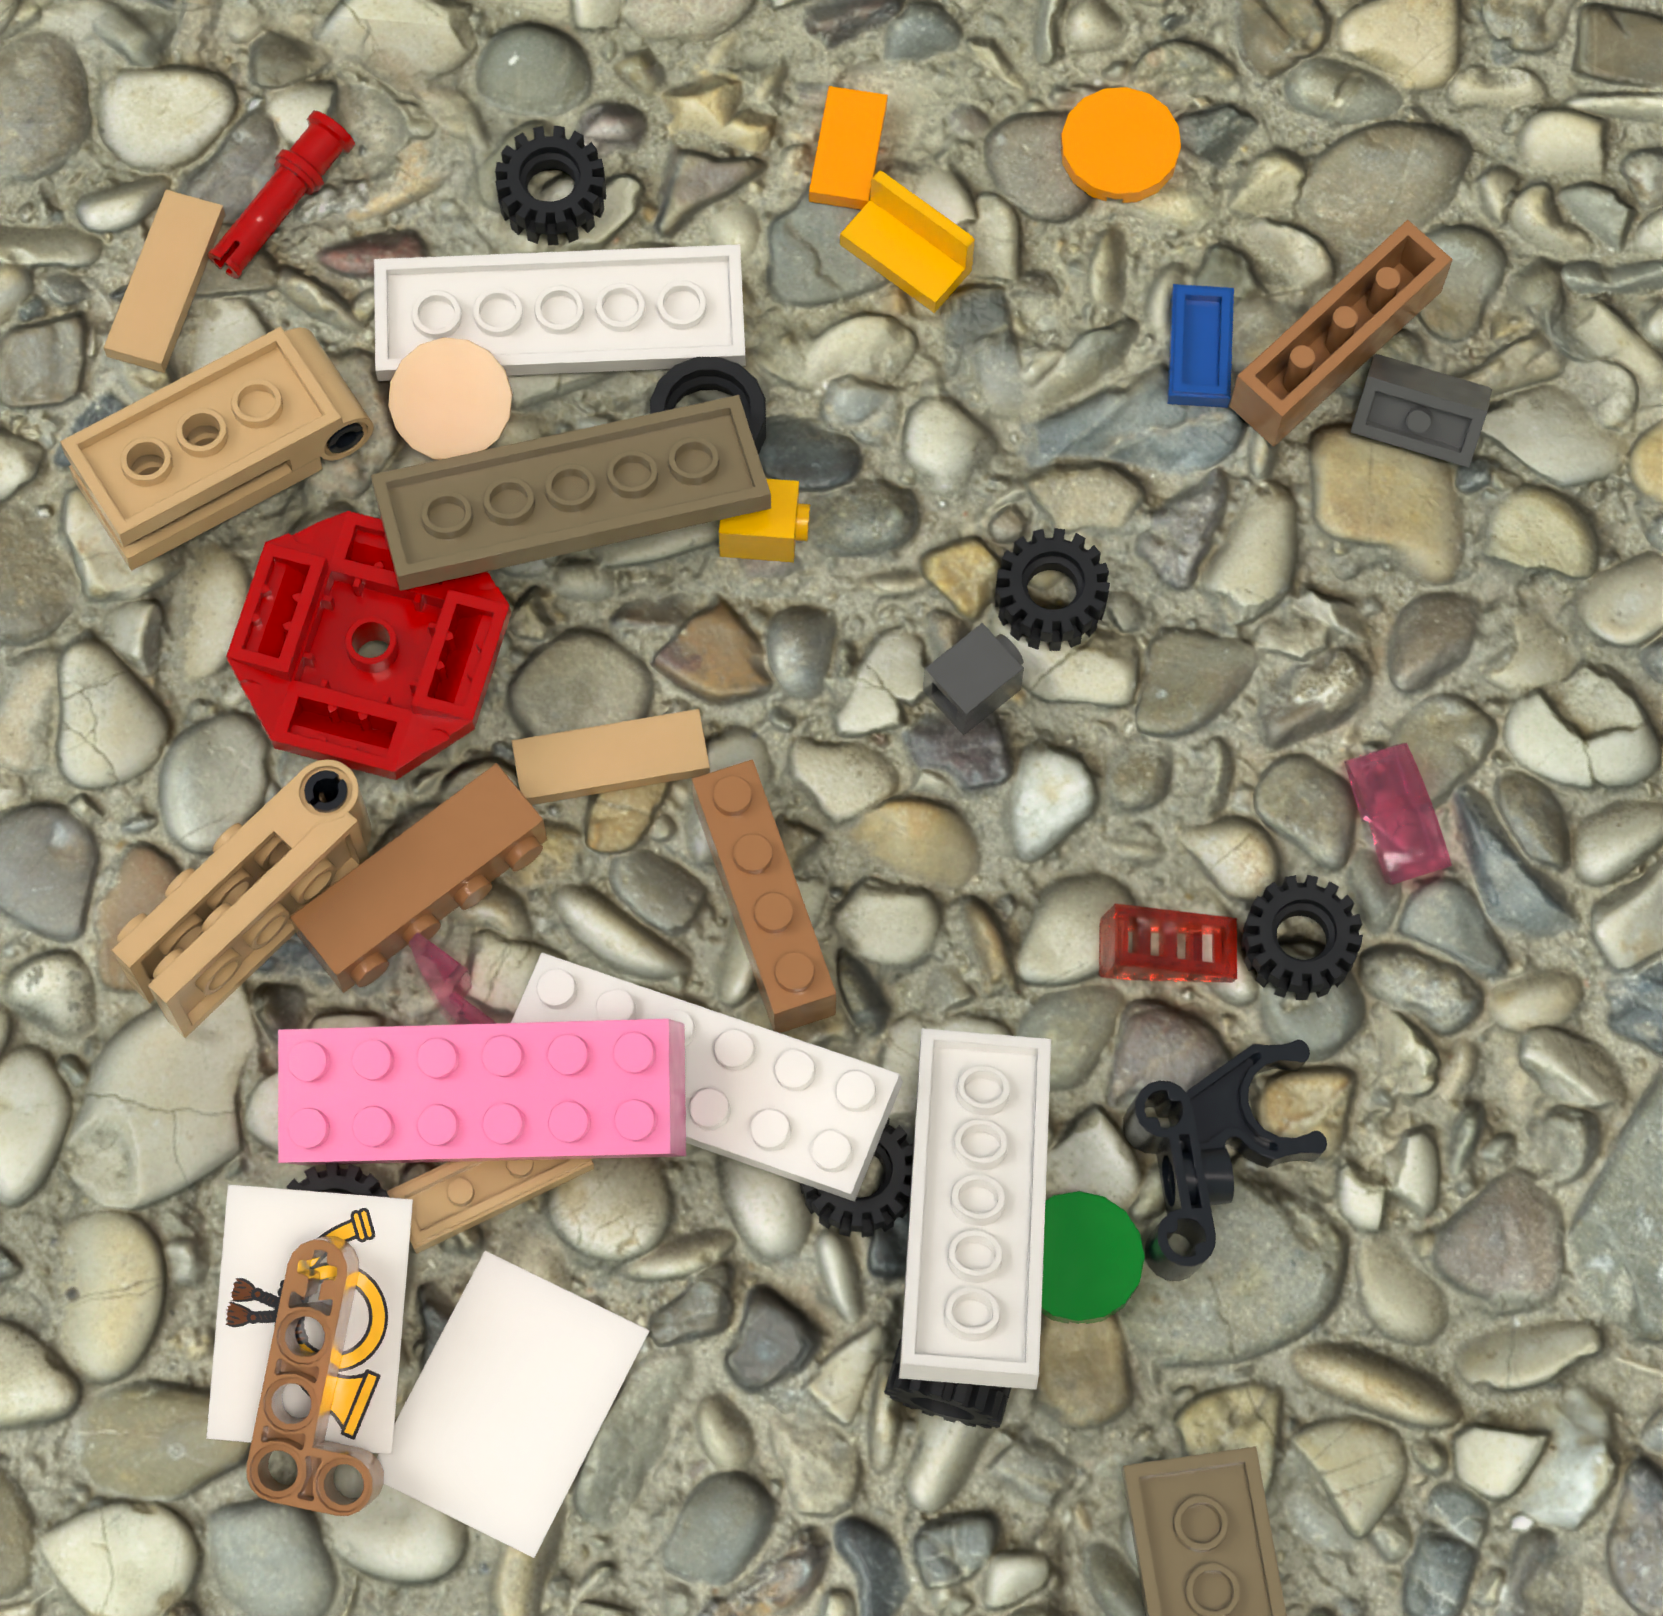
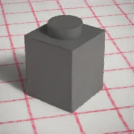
M981 623L925 668L923 691L954 726L965 735L1021 690L1024 671L1022 664L1024 661L1019 650L1005 635L999 634L995 637Z

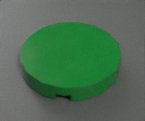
M1081 1191L1054 1195L1045 1201L1042 1314L1053 1321L1069 1324V1322L1079 1324L1086 1322V1324L1102 1322L1125 1307L1139 1286L1145 1259L1140 1232L1125 1210L1103 1196Z

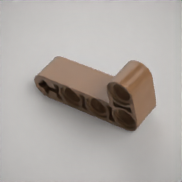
M323 1236L301 1244L292 1253L287 1264L247 1461V1480L251 1489L260 1498L269 1502L335 1516H349L365 1508L380 1494L384 1485V1471L380 1461L371 1452L359 1447L325 1441L359 1274V1259L355 1249L347 1241L336 1236ZM327 1252V1264L337 1267V1276L323 1281L318 1300L331 1299L333 1302L332 1306L323 1302L302 1303V1297L305 1298L318 1292L320 1272L310 1269V1261L322 1257ZM302 1317L316 1319L323 1327L325 1341L318 1352L304 1350L297 1342L295 1328ZM288 1384L300 1385L309 1393L311 1409L306 1418H295L284 1409L282 1393ZM273 1451H284L295 1459L298 1475L292 1485L281 1484L271 1476L268 1465ZM348 1464L355 1467L361 1473L364 1480V1489L359 1498L345 1497L336 1489L334 1472L338 1465Z

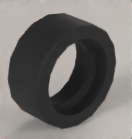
M695 357L675 365L658 381L650 399V414L674 409L676 404L685 396L700 390H718L732 396L739 395L759 455L766 439V398L757 379L740 364L721 357Z

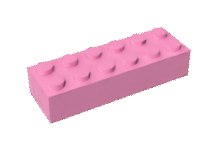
M671 1019L278 1030V1163L326 1165V1163L375 1164L686 1156L685 1026L683 1023Z

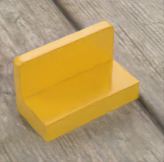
M880 170L871 179L870 201L840 233V245L933 313L942 306L972 271L975 243L973 236Z

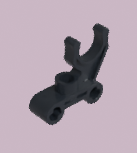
M1295 1040L1282 1045L1252 1044L1186 1092L1181 1086L1171 1081L1159 1080L1149 1083L1138 1093L1123 1117L1124 1134L1128 1142L1135 1149L1143 1153L1156 1154L1167 1216L1151 1232L1145 1244V1258L1148 1266L1157 1276L1167 1281H1181L1190 1278L1211 1256L1216 1245L1211 1205L1231 1203L1234 1196L1233 1168L1225 1145L1233 1146L1244 1158L1266 1168L1292 1161L1314 1162L1326 1150L1327 1140L1320 1131H1312L1297 1138L1279 1137L1265 1130L1254 1118L1248 1103L1249 1086L1253 1078L1259 1073L1271 1069L1298 1071L1310 1055L1309 1047L1303 1040ZM1145 1108H1155L1157 1117L1169 1119L1170 1127L1161 1128L1158 1118L1146 1116ZM1173 1234L1185 1237L1190 1243L1192 1250L1186 1256L1175 1253L1170 1247L1168 1240Z

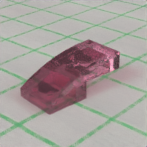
M1399 743L1344 761L1361 821L1368 822L1387 884L1393 885L1452 866L1432 802L1407 743Z
M417 932L409 941L420 977L431 999L445 1020L450 1025L496 1024L494 1020L464 999L473 987L468 969Z

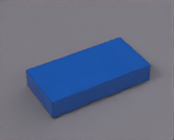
M1173 284L1171 293L1167 404L1229 407L1231 398L1234 288Z

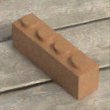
M1406 220L1237 375L1229 407L1273 447L1276 446L1442 292L1453 259L1414 224Z
M753 759L692 778L693 803L773 1031L783 1033L836 1015V991Z
M496 763L291 915L290 919L296 934L343 993L355 984L360 988L365 987L378 979L389 966L387 960L408 945L411 949L417 948L431 939L441 927L439 921L460 906L462 910H466L479 903L492 889L491 882L509 868L513 871H519L532 863L543 850L541 844L547 841L544 820Z

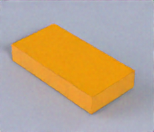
M833 86L828 87L809 189V202L862 210L870 201L871 179L875 176L888 95Z

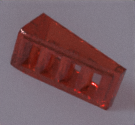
M1115 903L1100 919L1099 975L1103 978L1120 980L1233 983L1237 979V918ZM1128 932H1133L1132 953H1128ZM1151 933H1159V956L1151 955ZM1177 934H1185V959L1177 958ZM1202 934H1212V962L1202 961Z

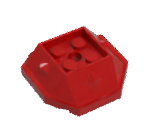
M346 511L319 521L293 535L287 533L265 542L226 658L274 749L316 760H335L351 769L398 780L475 730L511 617L510 604L499 587L495 585L488 571L400 591L381 519ZM379 640L389 645L387 650L377 657L367 658L358 654L360 648L370 641Z

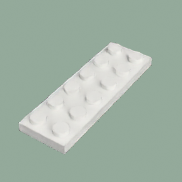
M740 244L374 259L375 370L378 381L391 380L401 360L420 344L443 337L469 340L489 350L504 367L507 376L671 369L675 365L695 357H721L738 363L741 366H746Z
M541 953L511 1023L671 1019L683 1023L685 1026L686 1143L855 1202L903 1083L899 1073Z
M924 1028L921 1030L899 1378L1037 1390L1040 1362L1051 1039Z

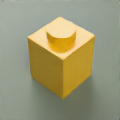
M766 478L771 493V509L720 520V557L794 563L796 541L808 542L810 504L799 503V481Z

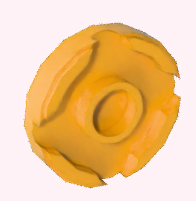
M1128 87L1105 88L1084 97L1069 112L1061 133L1062 165L1072 182L1089 196L1106 201L1108 197L1111 199H1122V203L1138 202L1158 193L1173 177L1181 150L1179 126L1168 107L1149 93Z

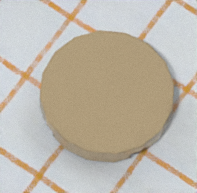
M443 337L420 344L401 360L390 381L388 406L395 429L409 446L432 459L441 460L487 450L499 440L510 419L513 392L506 370L489 350L469 340Z

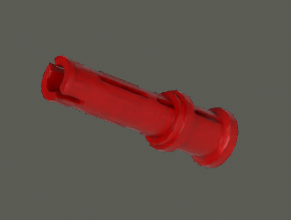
M313 110L307 118L308 128L290 150L282 149L276 156L274 166L277 171L214 249L212 248L208 252L209 259L219 269H222L224 265L229 267L226 270L227 275L235 279L242 275L245 267L305 193L312 195L313 192H318L324 185L322 176L341 153L349 154L355 146L351 135L326 114Z

